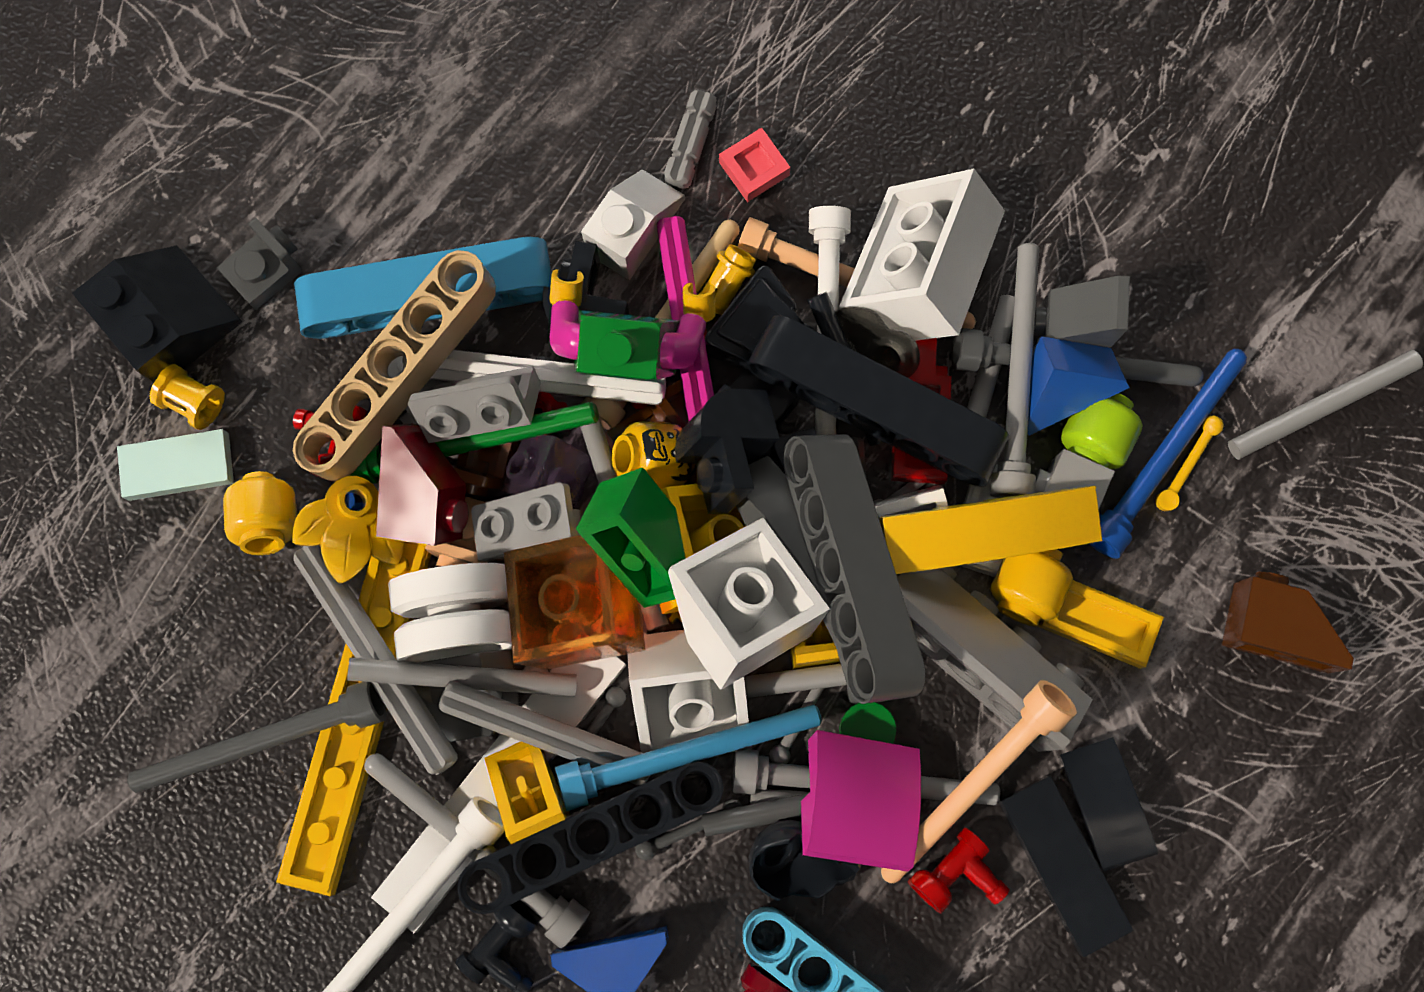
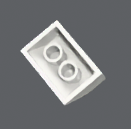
M975 169L888 188L839 308L844 314L914 341L957 336L960 334L1005 212Z

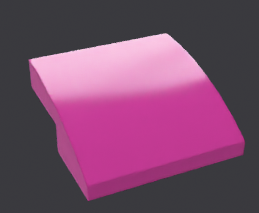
M817 730L808 739L810 792L801 800L803 855L906 872L910 871L914 866L920 822V749Z

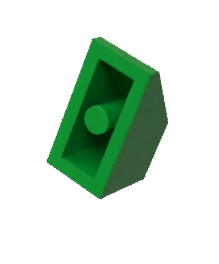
M643 467L600 482L576 530L643 608L675 600L668 570L672 565L686 559L675 506Z

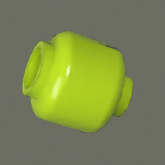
M1118 393L1071 415L1062 431L1061 441L1068 451L1109 469H1117L1125 465L1141 434L1143 424L1140 417L1132 410L1133 402L1126 396Z

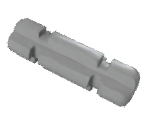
M694 90L690 94L686 106L687 112L683 115L671 150L673 152L672 157L668 159L664 171L665 182L671 186L686 189L692 183L695 174L694 167L698 164L709 131L708 125L712 121L717 107L716 97L712 93Z

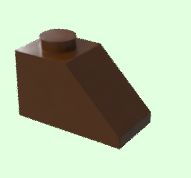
M1256 572L1255 576L1234 583L1222 646L1325 673L1352 670L1354 658L1308 590L1290 586V579L1288 577L1271 572Z

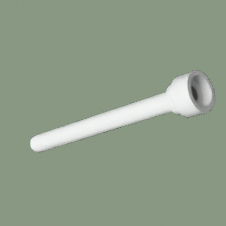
M819 206L809 210V233L814 235V243L819 245L818 294L827 291L838 317L840 245L845 243V235L851 232V210L841 206ZM817 325V332L821 334L820 329ZM816 408V434H836L837 418Z
M479 796L472 798L458 815L459 824L455 827L457 835L323 992H353L474 849L482 850L485 845L492 846L505 830L499 809L495 805Z

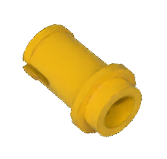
M729 244L726 251L718 252L717 258L720 261L702 292L698 294L707 293L710 285H713L715 287V313L722 315L729 307L746 277L752 278L755 274L752 267L756 259L748 252L732 244Z

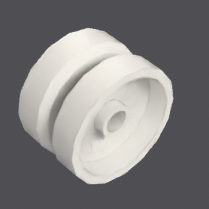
M468 563L441 566L403 574L391 579L388 583L391 612L406 618H420L404 623L394 632L397 661L421 663L478 652L509 650L521 644L518 616L505 610L491 609L505 604L515 595L512 568L507 564Z

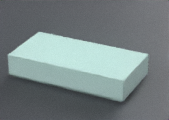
M223 429L117 446L121 497L128 501L234 483L229 433Z

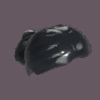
M796 820L779 821L763 829L755 838L748 860L749 875L757 889L775 900H781L791 895L821 898L832 891L835 886L844 885L846 882L854 880L862 865L803 855L802 822Z

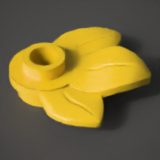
M345 476L335 481L328 489L324 499L307 504L299 512L293 526V543L300 546L320 545L325 566L336 582L340 584L358 574L368 563L371 556L390 565L398 564L404 548V541L376 537L378 490L369 480L360 476ZM354 493L359 495L363 501L362 510H350L345 504L346 494Z

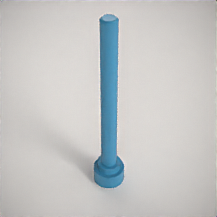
M814 704L594 768H591L590 763L579 766L577 761L556 766L555 772L565 810L567 812L588 806V799L598 797L597 791L820 726L822 722L820 711Z

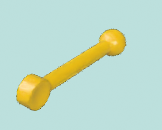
M1208 416L1203 422L1201 436L1168 490L1159 492L1155 498V504L1160 510L1171 511L1179 505L1178 493L1211 438L1223 431L1224 424L1220 417Z

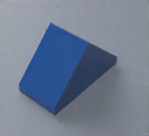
M1040 337L1032 356L1028 435L1074 415L1098 401L1107 399L1130 388L1111 348Z
M667 926L569 945L563 949L556 948L550 955L552 967L587 992H636L668 942Z

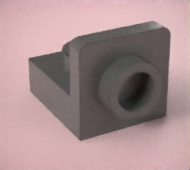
M255 217L248 225L256 235L221 263L217 269L242 297L257 310L303 270L291 257V254L298 248L277 225L268 231Z

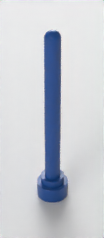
M1232 349L1227 352L1113 510H1106L1103 515H1099L1102 541L1089 543L1094 549L1111 558L1118 559L1121 557L1132 541L1130 533L1134 527L1131 522L1246 364L1247 356L1244 351Z

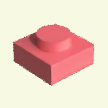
M762 127L719 154L720 165L747 202L790 176V166Z

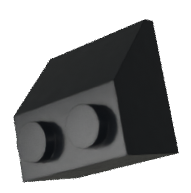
M177 245L114 259L72 292L133 368L153 383L160 372L169 365L176 364L185 369L243 322Z

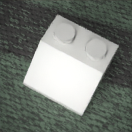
M764 518L672 565L668 570L688 644L720 690L811 637L830 610Z
M684 630L627 637L629 683L641 753L749 723L744 677L720 690L688 644ZM752 746L745 747L743 749H752Z

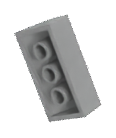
M952 567L900 574L897 579L919 649L1011 729L1022 718L1020 711L1025 706L1023 698L1040 680L1056 685L1071 699L1077 710V714L1060 732L1051 731L1047 736L1040 734L1030 744L1038 752L1064 750L1072 740L1093 700L1081 690L1085 685L1083 680L1067 666L1058 663L1054 667L1038 653L1042 648L1040 643L1028 632L1017 626L1011 630L997 618L996 615L999 609L985 595L976 590L969 594L955 582L954 579L957 574Z

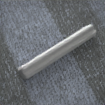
M449 681L439 702V708L444 713L566 759L577 761L579 764L590 763L591 768L643 754L456 681ZM650 775L628 782L640 786L647 782Z

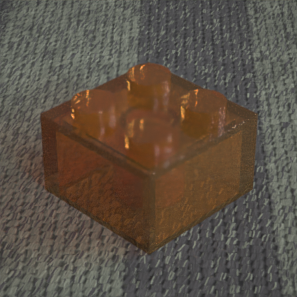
M581 535L504 552L513 663L547 670L646 651L641 604Z

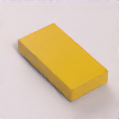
M1073 580L1057 617L1049 621H1041L1039 627L1141 669L1145 668L1148 663L1164 617Z

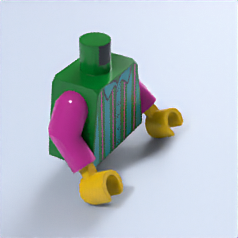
M559 269L553 270L549 297L552 304L550 345L557 355L575 360L576 372L658 380L676 375L677 369L688 368L696 360L706 329V322L715 317V287L713 285H710L707 293L695 295L693 294V283L685 284L683 287L684 315H682L680 320L579 310L578 307L582 302L583 273L577 271V280L563 281L558 278Z

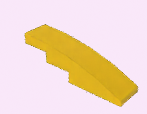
M1093 485L983 500V502L938 507L927 511L880 517L881 528L896 574L997 560L1102 541L1096 486Z

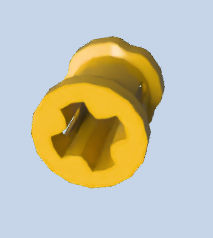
M176 364L169 365L160 372L150 391V402L163 410L170 408L188 418L189 425L198 430L207 428L216 419L225 399V393L222 388L213 384L203 385L187 376V371Z

